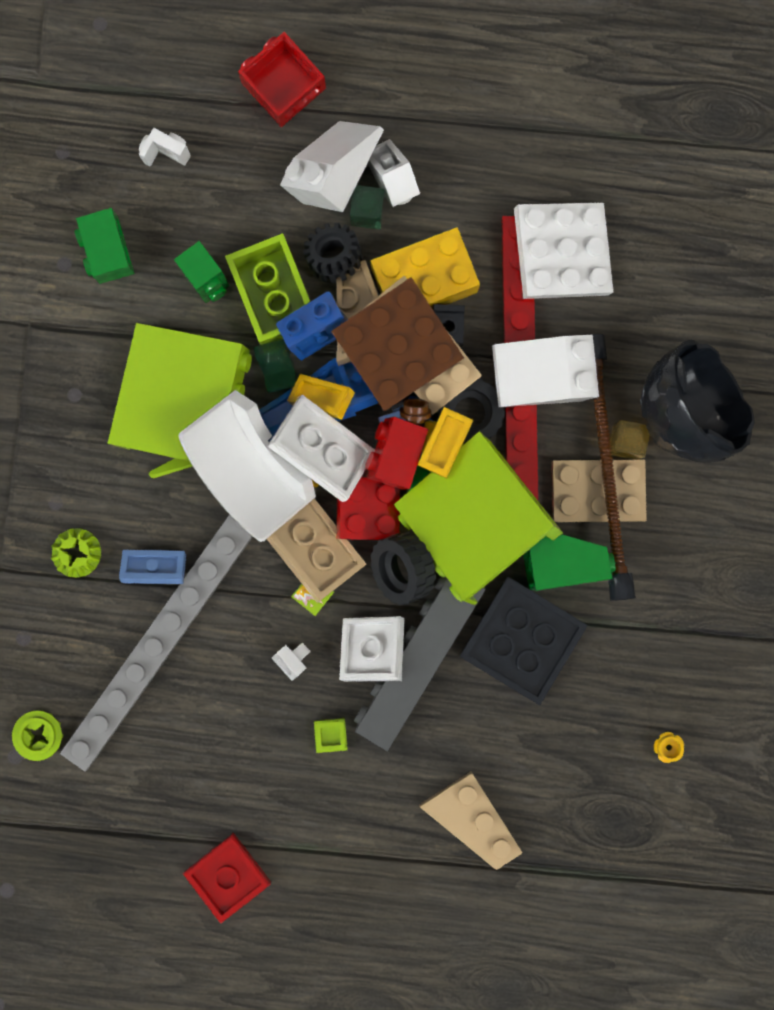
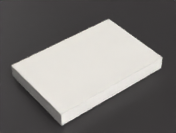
M304 395L298 397L268 445L270 449L342 502L349 499L366 469V462L372 451L375 452V449Z

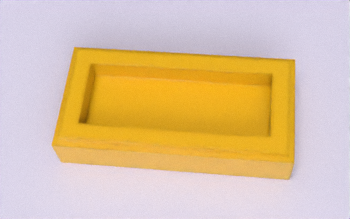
M300 374L287 401L294 405L298 397L304 395L331 417L342 420L355 392L347 386Z
M444 407L418 462V466L447 479L473 423V419Z

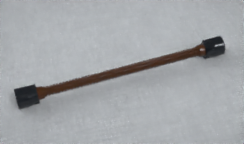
M590 334L593 335L599 397L593 398V401L595 403V417L597 418V436L599 437L598 441H600L598 444L600 445L599 449H601L599 452L601 453L602 476H604L602 479L604 480L603 484H605L603 487L605 488L604 492H606L604 495L606 496L605 503L607 504V522L609 523L608 527H610L608 530L610 531L609 535H611L609 538L611 539L610 543H612L610 547H612L611 551L613 552L611 553L614 556L616 566L615 572H612V579L608 580L610 601L635 599L636 596L633 573H628L627 566L623 563L625 559H623L624 555L622 554H624V551H622L623 547H621L623 546V543H621L622 535H620L621 527H619L621 524L619 523L620 519H618L620 516L618 515L616 484H614L615 476L613 475L615 473L613 472L614 468H612L614 465L612 464L613 457L611 441H609L610 433L608 432L610 431L608 429L609 422L608 414H606L607 407L605 406V388L603 387L604 380L602 375L603 361L607 360L605 335Z

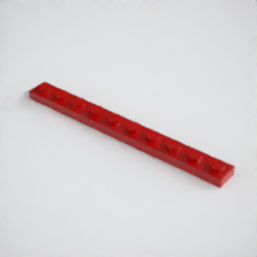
M502 216L503 343L535 340V300L523 299L515 216ZM537 405L505 407L506 461L538 500Z

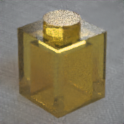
M619 420L613 424L610 439L612 455L635 460L645 457L650 436L646 425Z

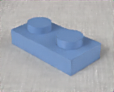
M123 550L119 579L121 583L183 584L186 563L185 551Z

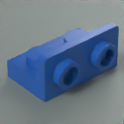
M326 292L278 321L276 326L288 349L302 361L335 341L336 338L331 331L347 321L348 318L340 310L332 294Z

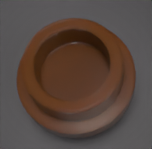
M407 399L404 401L403 407L400 408V416L413 424H422L431 417V409L426 400Z

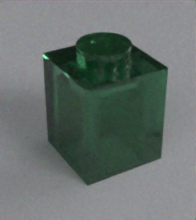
M356 185L351 202V226L381 230L384 208L383 188Z

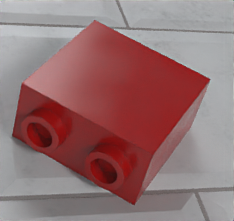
M285 32L278 37L270 38L265 43L263 50L255 57L247 58L238 71L242 85L280 127H283L326 89L325 76Z

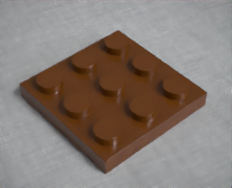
M412 277L331 331L384 411L464 359Z

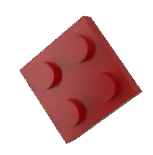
M361 477L347 501L342 502L337 498L336 539L381 540L399 533L400 521L398 516L400 512L394 504L400 500V489Z

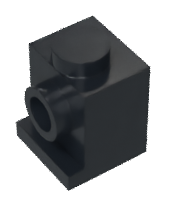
M434 304L433 311L443 325L448 323L454 326V330L449 332V334L459 347L462 348L465 305Z

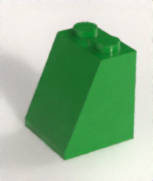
M562 534L555 540L545 536L523 554L528 589L534 591L612 579L611 572L616 570L614 556L612 553H608L607 547Z

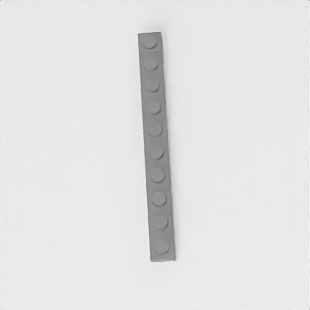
M231 515L227 517L184 578V583L178 586L60 754L83 771L86 772L252 539L253 536Z

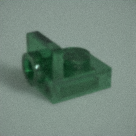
M284 339L255 346V357L264 374L267 392L271 393L294 387L296 383L295 365Z

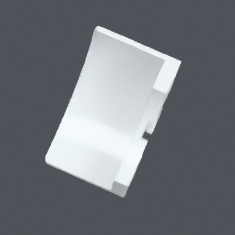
M235 390L179 433V440L194 469L218 502L249 534L262 542L311 502L316 495L312 479L268 447L270 443L268 440L273 436L266 427L257 404Z

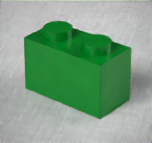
M112 208L76 218L79 229H75V236L79 246L85 249L87 258L83 259V264L89 277L92 276L99 284L135 274L119 217Z
M200 241L174 259L205 303L210 300L215 302L226 294V289L230 285L222 270Z

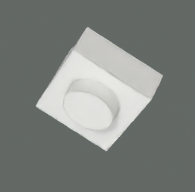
M156 128L152 129L150 135L144 136L139 146V156L144 164L148 166L152 165L158 152L184 166L191 155L183 138L171 132L167 135Z

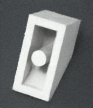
M390 139L376 145L368 165L383 195L392 207L408 203L413 197L420 194L410 162Z

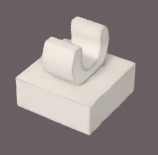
M303 643L293 651L285 645L272 659L292 681L306 669L301 660L310 653V650Z

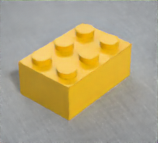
M458 227L371 260V271L380 294L403 276L407 279L412 277L432 309L434 304L447 305L476 294L480 286Z

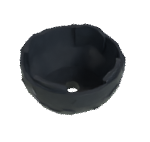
M687 340L670 350L656 362L644 383L640 404L642 416L648 422L646 428L659 448L695 462L713 463L724 461L726 458L742 452L750 445L752 428L755 424L753 409L744 399L743 393L729 368L722 363L719 351L709 344H699L695 340Z

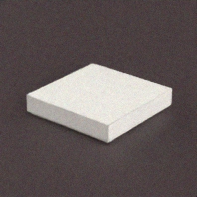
M401 616L343 618L339 680L344 682L402 681L404 618Z

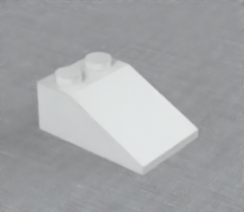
M344 121L337 122L293 158L285 171V176L280 186L303 204L343 212L384 129L381 126Z
M593 335L560 336L492 345L498 407L581 402L599 397Z

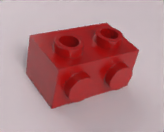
M397 417L385 418L384 422H380L375 434V439L378 440L375 452L372 451L366 462V469L369 470L366 478L400 490L410 489L428 429Z

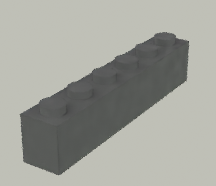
M446 576L444 578L440 577L434 588L439 591L434 600L427 599L422 606L419 615L423 618L417 628L411 625L404 636L403 642L407 644L403 649L402 681H377L370 692V695L374 698L369 707L362 705L354 719V722L358 724L355 732L387 752L477 605L457 600L449 589L452 584ZM482 588L473 595L477 602L486 589Z

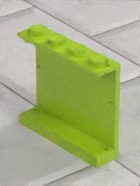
M136 323L108 444L123 449H134L190 462L179 440V433L236 390L244 395L245 386L242 383L245 372L248 373L251 367L252 357L249 354L250 350L240 343Z
M480 431L461 447L447 479L431 472L394 504L400 512L398 519L402 525L408 530L412 529L416 536L419 537V540L424 542L428 552L430 551L434 559L435 571L443 578L446 576L452 584L449 589L454 597L460 602L465 601L472 605L478 603L473 595L541 539L547 536L551 540H555L563 533L493 443Z

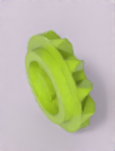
M68 529L59 534L51 546V560L54 562L57 570L67 577L77 578L90 574L96 569L101 559L99 541L92 533L84 529ZM76 544H78L79 551L88 556L76 558L75 562H73L72 555L64 550L75 548Z
M41 710L24 714L17 720L12 731V741L16 751L22 757L32 761H41L51 757L60 748L61 740L64 736L60 727L61 722L57 721L52 713ZM44 726L42 735L46 737V741L40 740L33 744L35 735L31 733V729L38 730Z

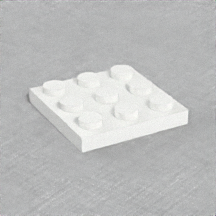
M604 203L522 204L514 208L523 299L606 296L613 293Z

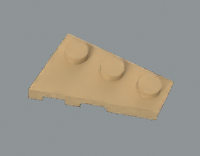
M366 260L360 262L361 266L359 269L354 267L355 274L353 276L349 273L345 274L347 280L342 281L340 277H337V305L348 319L378 297ZM337 341L336 362L340 366L351 362V360Z
M472 771L419 804L421 809L496 870L522 854L520 847Z

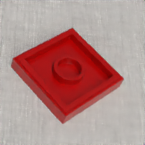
M234 833L183 873L220 924L271 885L270 879Z

